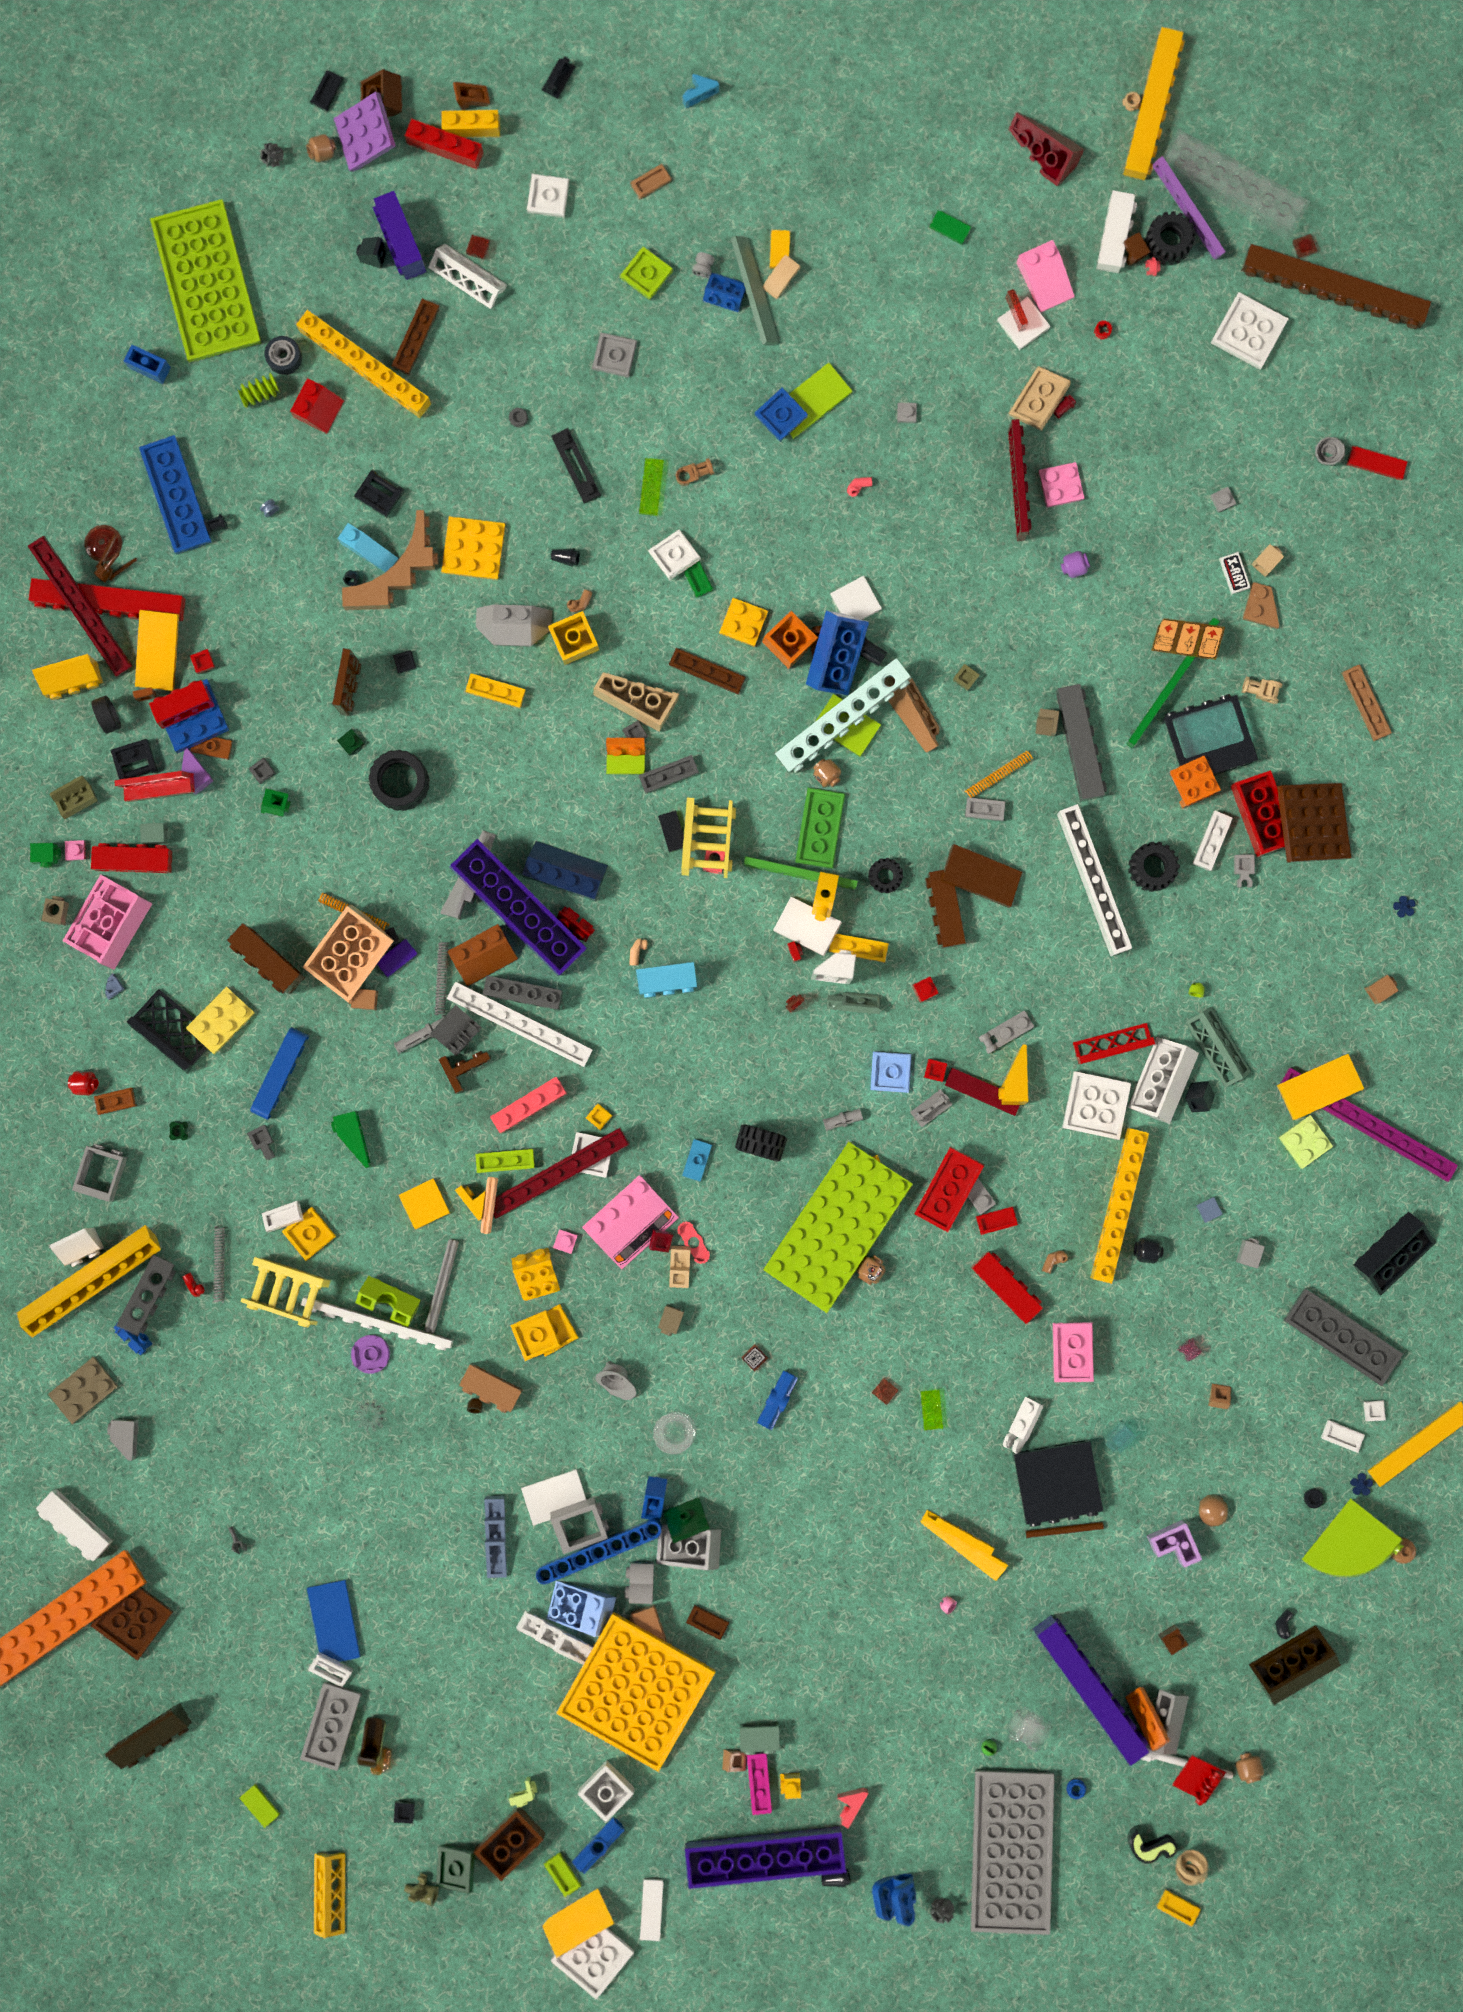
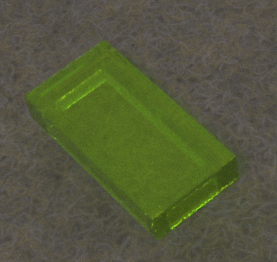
M940 1390L920 1391L924 1431L943 1429Z

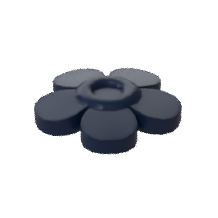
M1400 896L1399 902L1393 904V908L1399 910L1397 916L1400 918L1405 916V912L1408 916L1414 914V910L1410 908L1415 906L1413 899L1407 901L1406 896Z
M1360 1473L1357 1476L1358 1480L1353 1478L1350 1481L1352 1486H1356L1352 1491L1355 1495H1359L1362 1491V1494L1367 1496L1370 1494V1489L1367 1487H1372L1373 1481L1371 1479L1365 1480L1366 1475Z

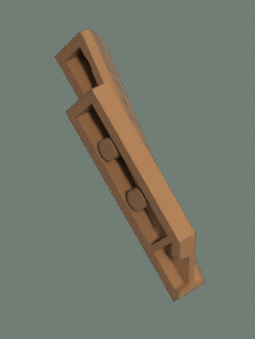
M887 677L884 684L887 687H891L895 684V679ZM911 678L909 680L910 684L902 690L898 688L894 691L895 695L888 702L924 751L929 752L938 746L936 735L939 734L940 728Z

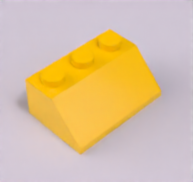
M88 654L32 670L42 694L51 700L60 699L66 693H69V695L78 694L80 689L83 688L88 690L99 687L98 684L103 683L97 661Z

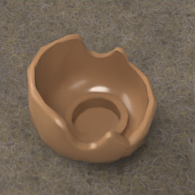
M1213 1494L1207 1495L1200 1501L1198 1512L1203 1523L1214 1527L1220 1526L1226 1521L1228 1507L1222 1497Z

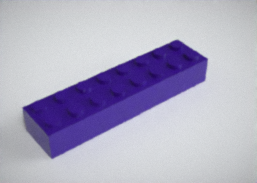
M478 839L449 866L557 976H560L587 949Z
M1050 1615L1035 1626L1033 1631L1130 1767L1150 1753L1146 1748L1149 1744L1139 1730L1134 1731L1137 1727L1127 1714L1125 1716L1122 1715L1125 1711L1117 1699H1111L1114 1695L1104 1682L1100 1684L1102 1679L1094 1667H1088L1090 1662L1081 1649L1077 1652L1078 1645L1071 1635L1064 1634L1067 1630L1058 1617L1054 1619Z
M841 1826L685 1842L688 1889L846 1873Z

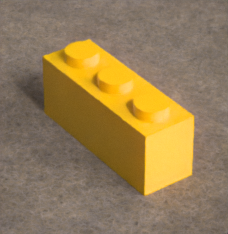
M498 110L442 111V130L464 138L500 137Z

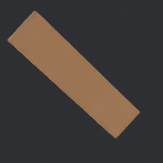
M1360 664L1343 671L1342 676L1373 741L1391 734L1392 731Z

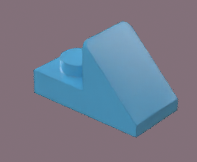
M692 74V81L696 88H691L682 95L683 104L687 109L718 93V81Z

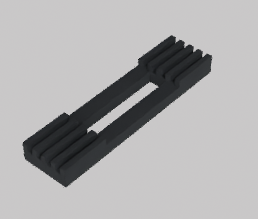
M566 428L552 435L551 438L583 503L585 504L600 497L601 494L569 429ZM569 449H572L587 479L583 483H580L565 453Z

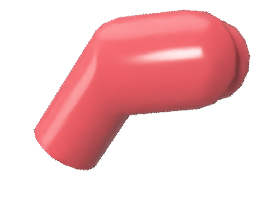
M872 478L853 479L847 488L848 495L855 497L862 487H871Z

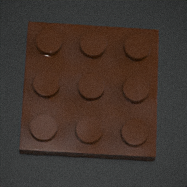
M346 648L342 650L332 705L341 715L349 716V713L354 710L352 697L353 693H356L358 689V682L355 681L356 676L361 673V664L351 649Z
M140 1587L95 1619L91 1627L138 1661L174 1611Z

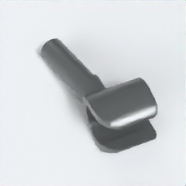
M233 1526L228 1528L234 1542L232 1550L240 1555L238 1548L241 1546L244 1551H247V1545L239 1541Z

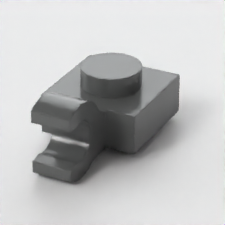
M262 1125L247 1133L256 1151L261 1149L266 1160L275 1157L269 1146L274 1141L266 1125Z

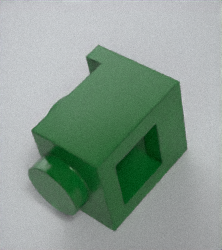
M266 788L261 805V813L284 817V813L289 812L291 801H288V794Z

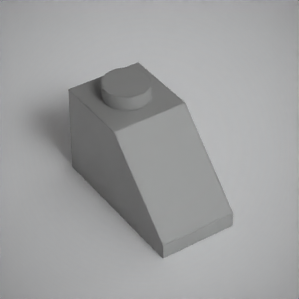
M111 1420L107 1428L110 1441L128 1461L136 1459L138 1420Z

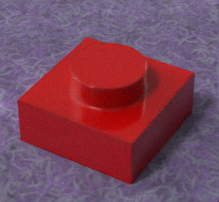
M208 649L190 655L197 674L215 668Z
M795 941L787 943L793 962L800 961V956L803 955L800 944L796 945Z
M928 1059L924 1078L943 1082L947 1063Z

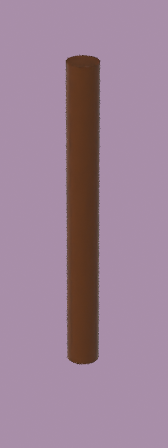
M1103 1522L1026 1530L1025 1533L1026 1538L1102 1530L1104 1526Z

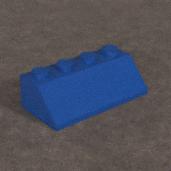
M826 610L806 680L808 686L818 691L849 695L869 622L843 613Z

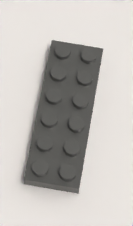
M1305 1288L1283 1319V1321L1380 1386H1383L1403 1353Z

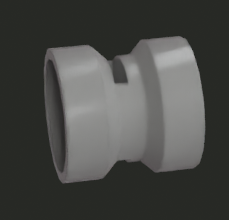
M699 252L696 255L695 260L697 263L693 266L692 273L695 276L710 278V266L714 264L715 258L710 254Z

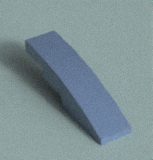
M485 1496L487 1578L507 1577L505 1497Z

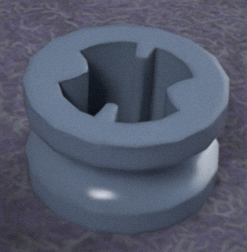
M270 499L260 507V510L265 512L264 516L268 518L279 510V506L275 505L273 499Z

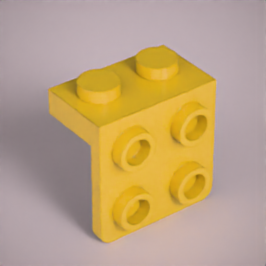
M549 1248L537 1249L534 1252L520 1254L511 1258L513 1273L523 1300H531L560 1290Z

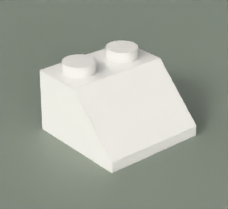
M95 1227L84 1228L49 1245L64 1266L71 1265L72 1267L83 1263L82 1259L87 1256L90 1259L101 1254L99 1250L104 1248Z

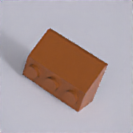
M499 924L447 951L467 986L518 960Z

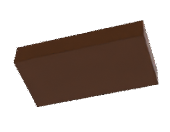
M695 1604L686 1621L687 1624L719 1640L722 1639L729 1625V1621Z

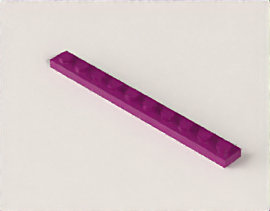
M1288 1068L1280 1083L1292 1079L1301 1073ZM1344 1098L1321 1108L1446 1182L1450 1181L1458 1167L1457 1164Z

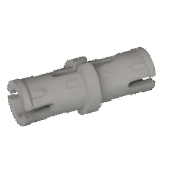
M860 1108L823 1119L826 1131L841 1126L847 1127V1124L863 1120Z

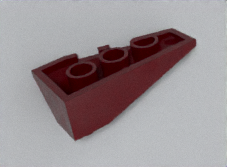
M1016 112L1008 129L1021 147L1029 149L1032 154L1029 157L1032 162L1037 160L1042 169L1039 172L1042 176L1056 186H1059L1076 168L1085 150L1072 140L1019 112Z

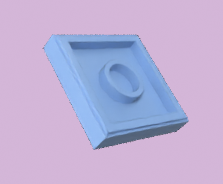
M873 1052L870 1090L909 1093L911 1054Z

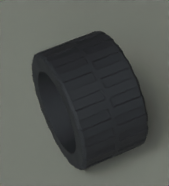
M391 750L380 755L373 762L374 764L370 768L368 779L370 782L369 786L374 796L382 804L396 811H407L422 803V800L427 796L430 779L427 769L414 754L412 755L408 751ZM397 763L411 766L417 775V783L414 790L401 798L389 796L382 786L384 772L390 766Z

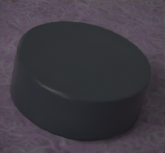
M1311 1488L1304 1493L1303 1499L1308 1507L1316 1509L1323 1504L1324 1496L1318 1489Z

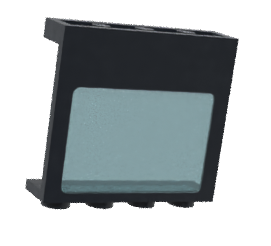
M1230 694L1219 697L1220 700L1216 702L1208 700L1202 702L1200 707L1195 708L1192 705L1184 708V712L1176 713V711L1165 714L1161 722L1166 724L1179 767L1205 756L1213 774L1217 775L1258 761L1237 695L1231 697Z

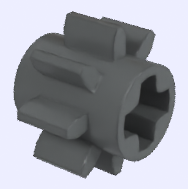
M277 143L264 144L265 149H261L260 152L262 162L267 167L280 166L279 161H283L284 158L282 148Z
M941 1898L931 1903L933 1907L930 1910L931 1917L937 1923H949L954 1918L952 1915L955 1912L954 1905L950 1900Z

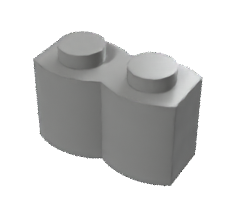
M631 1562L630 1567H626V1579H630V1585L626 1586L625 1598H629V1603L652 1604L654 1563Z

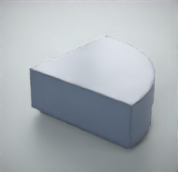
M115 973L109 976L106 983L105 994L108 1000L125 989Z

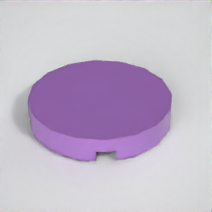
M366 1335L358 1339L353 1345L351 1359L354 1366L361 1372L374 1374L381 1371L387 1365L390 1359V1350L383 1338L376 1335Z

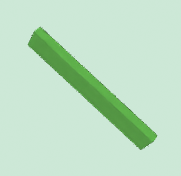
M746 856L744 860V865L747 867L818 882L820 875L819 872ZM839 877L837 886L855 890L858 881Z

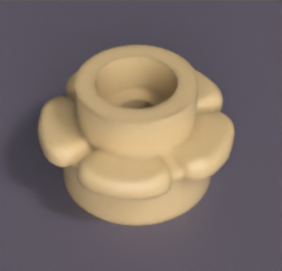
M1130 92L1123 98V106L1128 111L1137 110L1141 105V98L1136 92Z

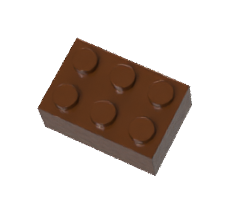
M516 1807L476 1846L474 1854L502 1881L544 1840L546 1833L521 1807Z

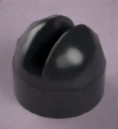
M348 570L343 577V582L348 586H356L358 584L359 574L357 571Z

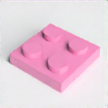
M1076 462L1038 471L1047 508L1084 500Z

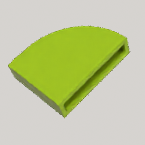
M1350 1498L1302 1560L1313 1569L1329 1576L1340 1578L1359 1577L1381 1567L1393 1553L1397 1555L1403 1548V1545H1401L1403 1540Z

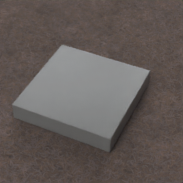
M600 332L592 370L629 378L637 340Z

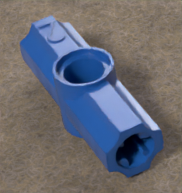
M783 1370L775 1388H772L770 1396L765 1402L766 1405L757 1423L767 1429H773L780 1413L784 1411L790 1399L789 1395L798 1377Z
M612 1817L573 1859L572 1863L580 1872L585 1874L606 1853L611 1844L625 1830L622 1823ZM601 1842L604 1847L597 1849L594 1847V1843Z

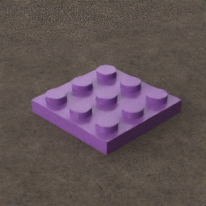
M374 92L334 118L349 171L353 172L396 147L380 93Z

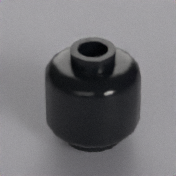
M1143 1237L1134 1244L1133 1254L1139 1262L1155 1264L1159 1258L1163 1257L1164 1248L1161 1247L1157 1239Z

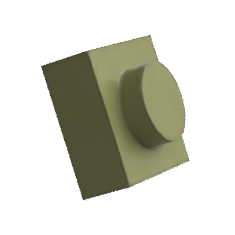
M964 664L953 678V681L968 691L979 677V674Z

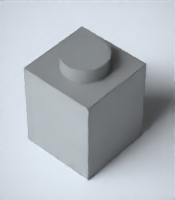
M1249 1238L1248 1241L1242 1240L1236 1262L1258 1269L1265 1246L1259 1245L1260 1241Z

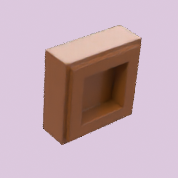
M152 687L132 691L134 698L139 702L157 697Z

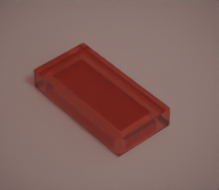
M1014 289L1009 290L1005 298L1018 330L1021 332L1026 330L1028 320Z

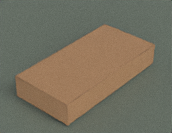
M660 164L630 182V185L641 200L671 182L672 179L663 164Z

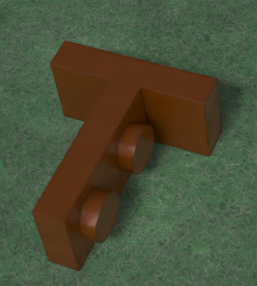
M483 1051L472 1055V1060L466 1062L464 1059L456 1063V1068L454 1069L447 1056L438 1059L456 1094L464 1091L458 1076L492 1060L488 1052L483 1053Z

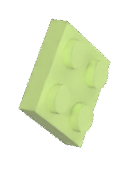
M1311 1115L1278 1137L1301 1169L1333 1147Z

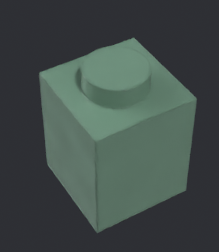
M140 824L142 844H168V839L171 838L170 828H167L166 824Z

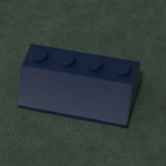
M536 841L527 858L522 875L525 878L596 901L608 865Z

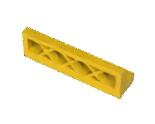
M315 1853L314 1934L323 1938L344 1934L345 1853L331 1855ZM339 1859L338 1867L335 1871L332 1870V1860ZM335 1878H337L339 1880V1885L336 1888V1890L333 1891L332 1883L335 1880ZM337 1898L338 1907L333 1911L331 1904ZM337 1918L338 1929L331 1930V1924Z

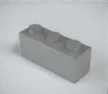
M1159 1690L1155 1711L1170 1742L1155 1752L1163 1755L1176 1754L1189 1696L1173 1690Z

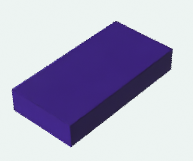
M405 939L385 954L377 965L389 977L418 955V953L408 940Z

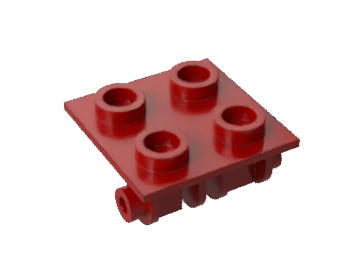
M1191 1755L1172 1786L1196 1797L1195 1802L1202 1806L1206 1804L1225 1776L1226 1771Z

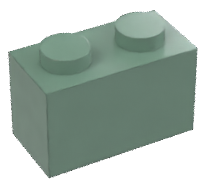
M779 1723L740 1724V1752H745L746 1755H754L759 1751H764L765 1754H774L776 1751H780Z

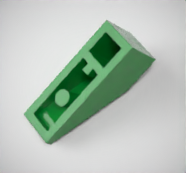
M358 1111L334 1116L331 1122L333 1132L337 1133V1136L365 1168L372 1167Z

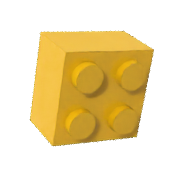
M583 611L548 626L564 665L599 651L598 644Z

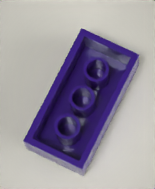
M395 191L373 198L375 206L372 208L399 275H404L405 280L426 273L422 257Z

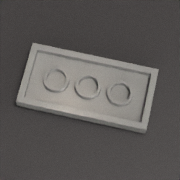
M323 1683L300 1760L338 1771L362 1693L331 1683Z

